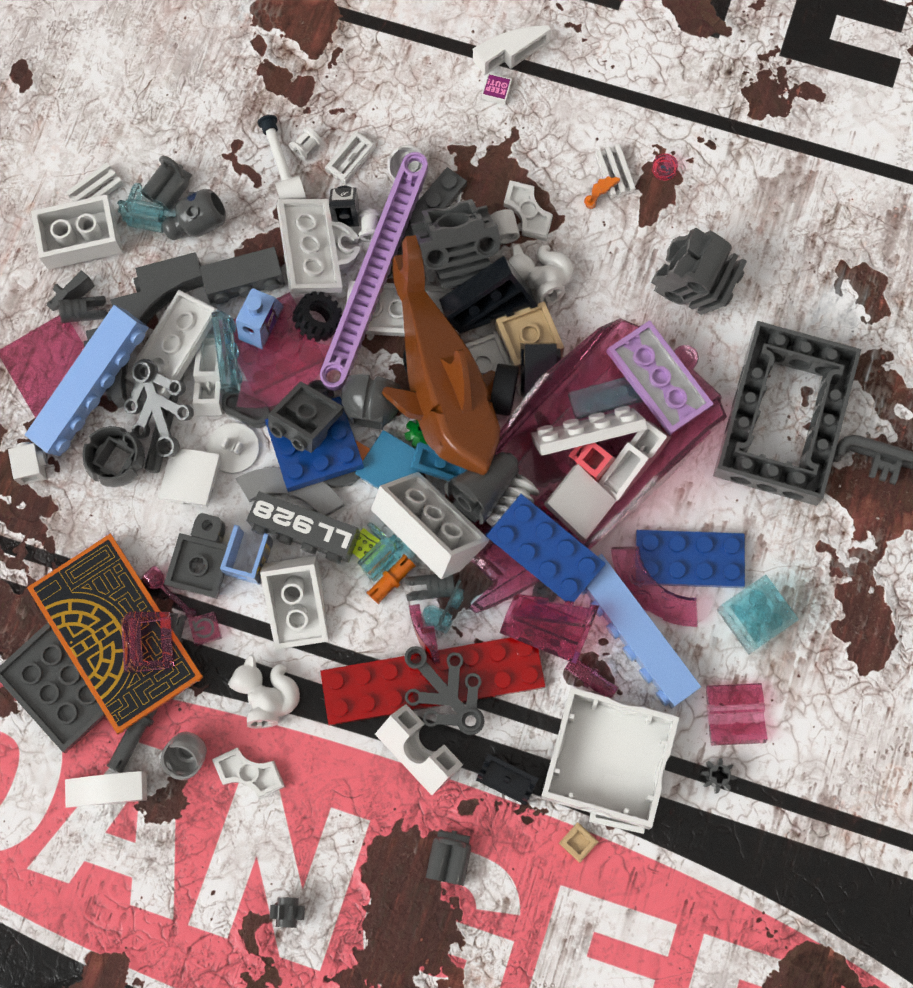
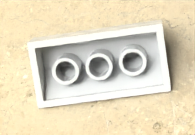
M419 472L380 485L371 510L440 579L461 571L488 544L489 539Z

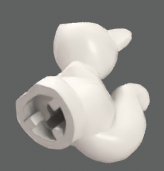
M515 244L513 256L508 261L524 281L528 280L529 288L537 289V304L545 301L546 306L549 307L559 301L565 294L566 289L564 286L573 277L574 268L571 260L561 252L550 251L551 248L548 245H542L537 251V256L544 266H535L533 260L523 253L520 245Z
M252 654L246 658L244 665L239 666L234 671L228 685L239 693L248 694V702L253 710L247 714V727L254 729L273 727L278 725L279 717L291 713L296 708L300 700L299 688L293 679L284 675L288 670L284 664H277L271 670L270 681L273 688L263 686L262 673L256 667V659Z

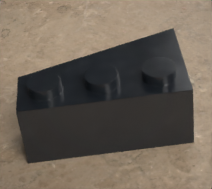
M502 256L439 299L445 317L459 334L489 324L491 319L506 314L507 317L515 315L514 311L529 306L530 309L538 307L531 289L505 256Z

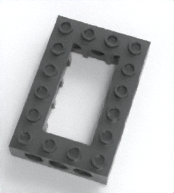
M757 321L750 338L713 477L817 506L824 498L862 349ZM774 363L822 376L799 467L793 466L792 462L782 463L768 459L764 454L758 456L747 453L754 439V435H752L753 429L761 413L759 407L768 386L765 385Z

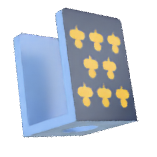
M234 525L220 570L226 576L260 585V571L264 563H267L273 539L269 534L264 533L252 573L233 569L244 535L240 526Z

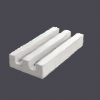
M355 131L326 165L325 171L333 174L334 178L337 180L339 178L346 185L376 149V144L358 131ZM358 140H360L361 142H360V143L357 145V147L347 156V159L342 163V165H341L338 169H335V167L338 165V163L343 159V157L348 153V151L354 146V144H355Z
M616 144L613 148H610V146L606 147L603 151L600 149L596 150L595 156L603 179L607 176L610 177L603 157L608 158L614 177L620 178V182L617 183L619 190L615 191L614 186L609 189L610 198L635 192L636 188L620 144ZM613 154H616L628 188L624 187Z
M106 162L66 191V193L74 202L83 200L92 193L94 195L90 198L109 195L123 185V182ZM113 179L112 182H110V183H109L108 185H106L104 188H102L101 190H99L101 186H103V185H104L105 183H107L109 180Z

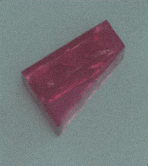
M515 593L505 615L500 633L576 664L599 606L590 605V608L574 606V602L565 601L564 604L549 602V598Z

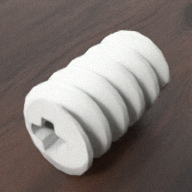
M517 474L486 520L487 523L493 527L520 493L534 503L535 501L530 494L539 496L540 491L526 477Z

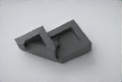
M81 270L64 288L58 284L54 285L53 290L56 292V295L47 302V306L52 311L58 310V300L81 298L95 285L90 277Z

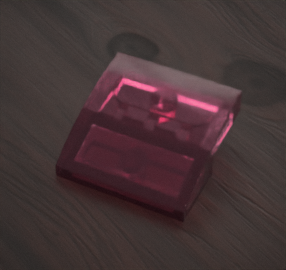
M762 683L706 686L711 746L767 742Z

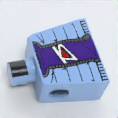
M252 288L236 318L239 340L263 350L284 308L281 302L271 295Z

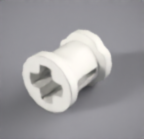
M306 126L300 137L295 142L291 141L288 145L297 157L305 161L308 157L307 154L315 145L319 146L322 140L314 130Z
M364 209L358 213V217L361 220L359 239L371 242L381 217V212L376 209Z

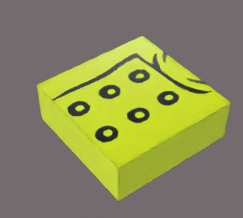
M363 528L360 531L352 553L370 566L385 544Z

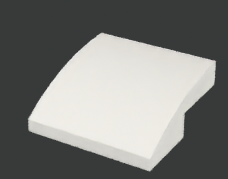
M179 449L175 456L168 459L158 499L179 504L189 503L208 508L221 456L209 452Z

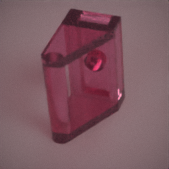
M128 612L121 618L124 673L174 667L170 612ZM160 621L162 660L143 661L140 623Z

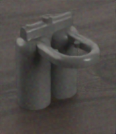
M163 155L159 158L161 165L141 190V193L151 202H156L164 210L170 211L189 186L192 174L184 170L182 165H178L174 160Z
M442 829L438 830L437 837L433 839L425 878L464 886L471 853L470 836L457 834L458 831L454 830L452 832L443 831Z

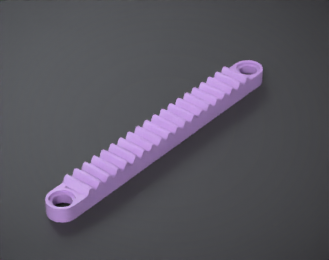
M419 152L407 154L401 163L320 370L321 382L329 390L336 391L343 388L347 377L354 367L358 351L361 349L365 333L368 331L369 323L372 321L376 305L383 292L384 284L387 282V276L390 274L392 259L398 253L401 240L404 238L405 230L408 228L412 212L419 199V194L422 191L423 183L428 173L427 159ZM413 161H418L422 164V168L418 172H412L408 169V165ZM337 370L341 373V378L339 381L331 383L326 379L328 372Z

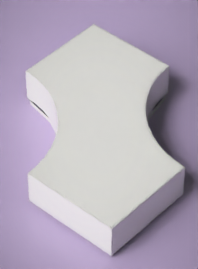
M510 180L504 200V207L513 210L520 218L522 236L547 241L553 214L543 210L537 204L534 197V186Z
M235 748L212 759L223 785L243 783L252 788L259 799L286 787L275 761L267 763L251 762L243 756L239 748Z

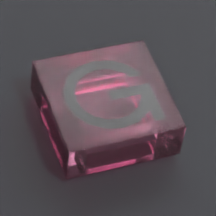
M214 611L188 619L196 646L222 639L219 623Z

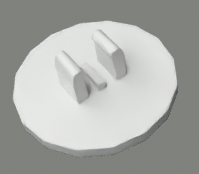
M234 422L224 424L214 431L209 438L207 450L209 453L221 456L218 468L220 471L235 474L244 472L252 467L258 458L260 446L259 439L252 429L245 424Z

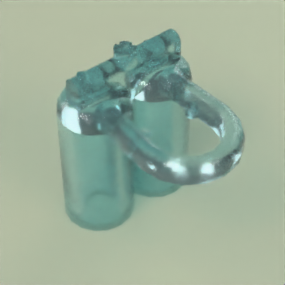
M134 183L128 199L117 202L119 205L118 213H121L122 220L130 227L163 233L162 222L166 218L164 216V206L141 201L142 185L141 183Z
M369 522L367 527L380 541L357 564L368 578L375 583L385 570L387 571L400 559V551L403 549V544H401L402 540L395 534L388 538L376 525Z

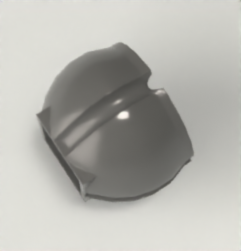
M366 374L348 376L342 389L341 400L344 412L352 425L383 430V427L395 418L399 410L383 396L382 391L384 387L401 389L400 385L379 376L374 380L370 378V375Z
M108 426L96 430L89 436L91 442L84 444L83 465L94 481H100L106 487H120L131 483L138 477L137 471L144 466L145 453L142 443L134 433L127 432L122 427ZM115 447L130 454L119 474L104 467Z

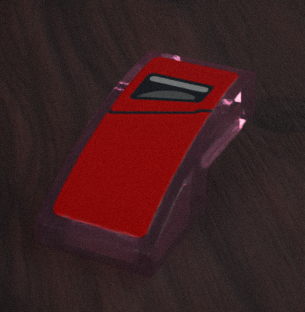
M420 604L409 605L415 635L422 649H424L426 655L435 664L440 663L434 626L424 627Z

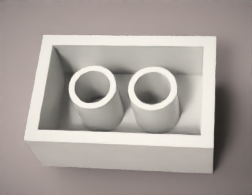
M107 194L31 211L39 258L48 270L123 253L115 209Z

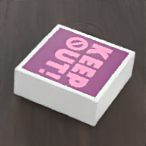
M488 73L481 99L506 105L512 79Z

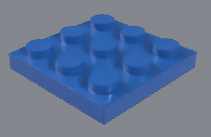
M340 396L332 398L333 401L342 405ZM344 410L343 414L328 429L327 437L312 453L307 450L298 451L293 447L291 440L284 436L282 438L275 437L268 427V419H265L288 492L364 468Z

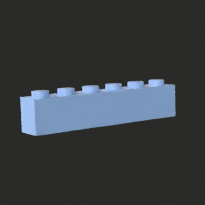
M113 305L27 430L25 436L48 454L61 456L62 453L67 451L71 444L70 441L83 428L90 412L99 405L101 396L107 388L112 386L115 376L121 367L128 363L130 354L143 341L149 327L127 310Z
M600 554L598 557L606 564L581 594L589 596L592 600L590 606L598 617L603 615L609 623L606 628L613 638L617 639L619 637L625 647L622 649L631 661L636 660L640 665L641 669L639 672L648 684L652 682L658 691L655 694L664 706L669 705L672 709L700 689L701 686L603 554Z

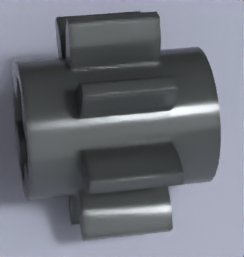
M722 758L717 760V765L715 766L712 762L707 761L708 771L700 773L707 780L703 786H713L715 794L719 793L720 786L729 791L731 787L728 782L737 779L730 772L733 764L728 766L722 765ZM720 769V774L725 777L719 783H717L715 777H712V773Z
M277 897V905H270L269 919H276V927L297 928V921L304 920L305 906H298L299 898Z

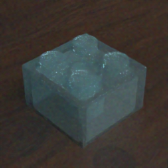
M767 575L752 583L717 609V612L749 655L799 620Z

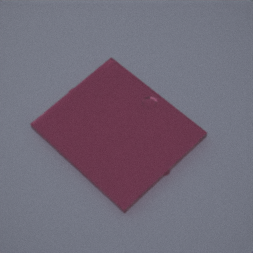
M60 315L0 349L2 362L35 418L85 347L71 323H61Z

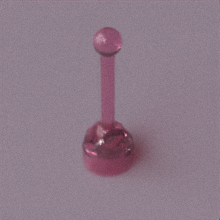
M156 565L151 567L142 576L141 581L145 586L151 589L161 588L185 611L187 618L192 619L196 616L195 609L188 608L163 584L164 574Z

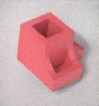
M596 443L575 447L568 455L576 462V465L579 464L597 482L601 480L615 460L612 455Z

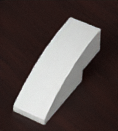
M548 25L531 26L502 33L473 48V62L484 75H487L504 62L511 69L549 43L551 29Z
M208 334L196 353L193 373L195 380L193 407L196 416L222 415L225 376L224 334Z
M646 421L647 430L637 432L632 441L627 442L598 482L617 502L637 482L671 439V436L651 421Z
M143 771L65 779L66 808L147 801L146 772Z

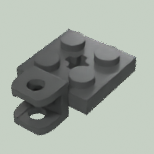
M200 513L194 521L191 536L179 533L164 585L218 599L225 575L220 570L228 546L222 544L226 527L219 517ZM212 524V528L207 531V527ZM199 559H203L204 570L195 573L192 563H197Z

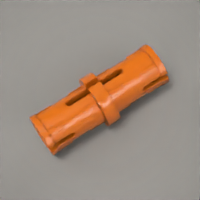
M403 554L388 571L385 570L382 573L383 577L366 593L379 605L394 587L398 588L400 586L399 582L416 565Z

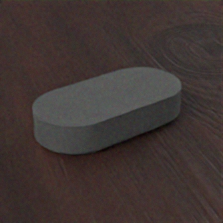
M230 390L222 397V409L228 416L254 428L266 426L265 419H268L271 410L265 402L239 390Z

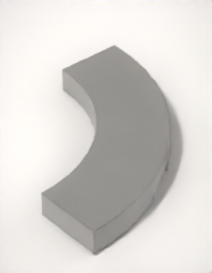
M280 467L258 469L235 478L249 502L254 501L260 491L268 495L284 494L296 497L310 505L317 513L329 516L345 506L337 493L325 482H319L288 492Z

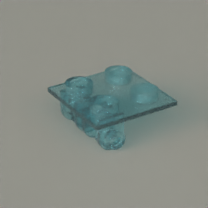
M458 580L445 610L434 605H429L423 610L425 624L436 631L437 638L439 639L442 633H448L453 622V615L451 613L454 608L457 610L460 608L465 595L463 594L464 590L462 589L461 580Z

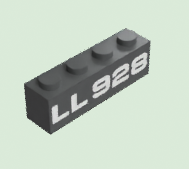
M260 491L246 520L252 527L251 530L263 536L264 533L277 536L276 540L287 545H291L292 542L302 545V550L311 554H316L317 551L326 554V559L338 564L341 563V560L349 563L360 535L358 527Z

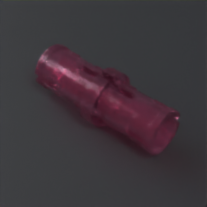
M573 656L564 668L565 671L584 683V687L587 689L590 687L600 695L610 699L619 688L601 676L598 669L595 668L593 670L576 658V656Z

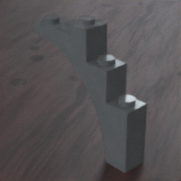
M196 252L135 268L137 277L133 278L137 292L110 299L112 307L116 305L127 310L147 325L156 313L172 301L178 290L186 293L204 286L199 268L201 263ZM98 328L86 331L87 340L84 341V346L87 345ZM129 361L125 366L121 367L115 376L112 386L106 389L108 400L113 401L118 408L124 407V403L128 399L127 379L125 376L127 375Z

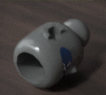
M202 189L197 192H189L188 197L176 203V216L165 218L162 222V228L166 236L171 240L180 239L185 232L197 238L222 226L226 220V211L220 198L212 190Z

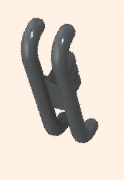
M850 435L840 440L833 462H839L842 456L846 454V451L872 457L873 460L868 477L874 479L879 469L881 470L879 480L885 482L889 472L891 473L889 483L893 485L898 480L901 466L913 470V451L860 435Z

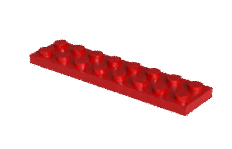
M536 633L430 651L432 660L427 655V663L447 686L449 667L447 665L448 655L456 652L463 657L458 698L462 703L467 702L468 688L465 685V678L470 673H476L481 678L478 700L545 688ZM414 654L411 657V661L417 664L421 661V656ZM405 656L320 670L329 726L392 715L407 704L405 694L410 689H416L419 692L438 693L418 669L414 670L407 666ZM454 656L450 659L452 666L459 665L460 659ZM476 677L469 678V686L475 687L478 685L479 681ZM411 693L408 696L410 702L415 703L418 701V694ZM419 704L418 706L409 707L412 711L445 705Z

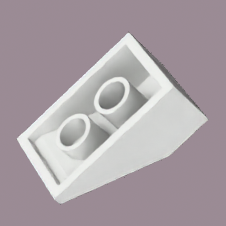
M317 555L264 563L260 575L275 649L328 642L329 636L323 586Z

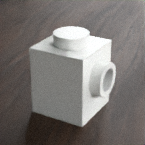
M21 442L15 448L8 449L13 479L17 483L25 485L47 480L45 466L48 465L47 456L35 443Z

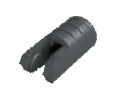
M105 296L58 300L61 323L104 319L108 314L106 310L87 311V307L104 305L106 303Z
M436 574L404 578L407 586L427 585V590L412 591L406 594L407 601L455 596L453 575L444 579H440Z

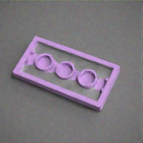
M650 320L607 348L606 353L669 436L714 405Z

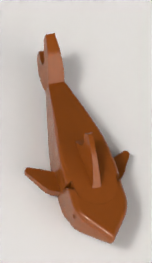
M416 235L406 236L402 242L403 255H395L392 259L394 284L403 307L406 362L410 391L384 387L382 394L406 417L418 420L426 443L441 459L471 472L485 475L490 468L500 440L499 422L493 404L489 402L495 371L490 370L484 375L481 374L476 361L461 337L426 293L424 266Z

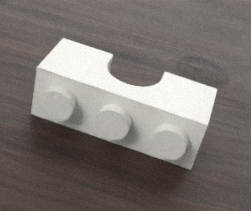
M405 704L390 715L375 735L423 787L433 795L453 777L463 764L445 745L441 746L437 751H430L422 745L419 739V731L425 723Z

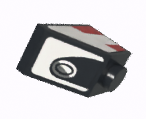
M344 185L331 189L329 208L332 221L342 222L349 227L359 226L357 188Z

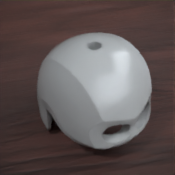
M187 731L178 733L166 744L162 751L160 759L162 769L172 778L178 780L190 779L200 770L207 754L206 744L194 733Z

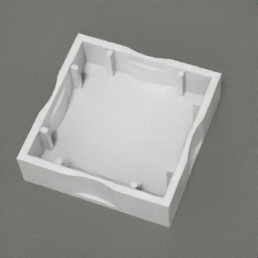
M570 687L541 799L650 830L653 826L662 790V778L666 762L671 754L680 717L641 706L624 705L609 697ZM600 768L646 777L642 780H635L604 773L600 794L596 795Z

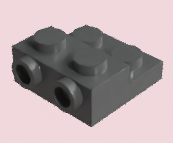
M300 381L269 413L268 427L275 437L282 438L284 436L291 440L293 447L298 451L307 450L312 453L327 437L328 429L343 414L344 407Z

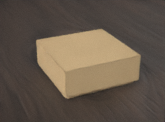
M577 822L559 844L580 863L599 841Z

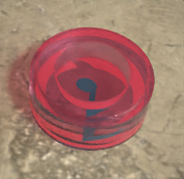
M665 153L658 155L654 159L652 173L657 179L667 181L672 179L677 173L678 162L674 156Z

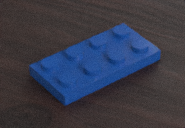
M522 493L518 495L486 534L487 538L570 606L606 564Z
M636 530L635 585L744 588L745 533Z

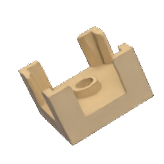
M545 301L538 303V307L532 309L528 307L514 312L515 315L496 319L495 330L505 344L510 356L511 365L519 367L518 374H520V343H555L557 348H560L561 358H563L564 346Z

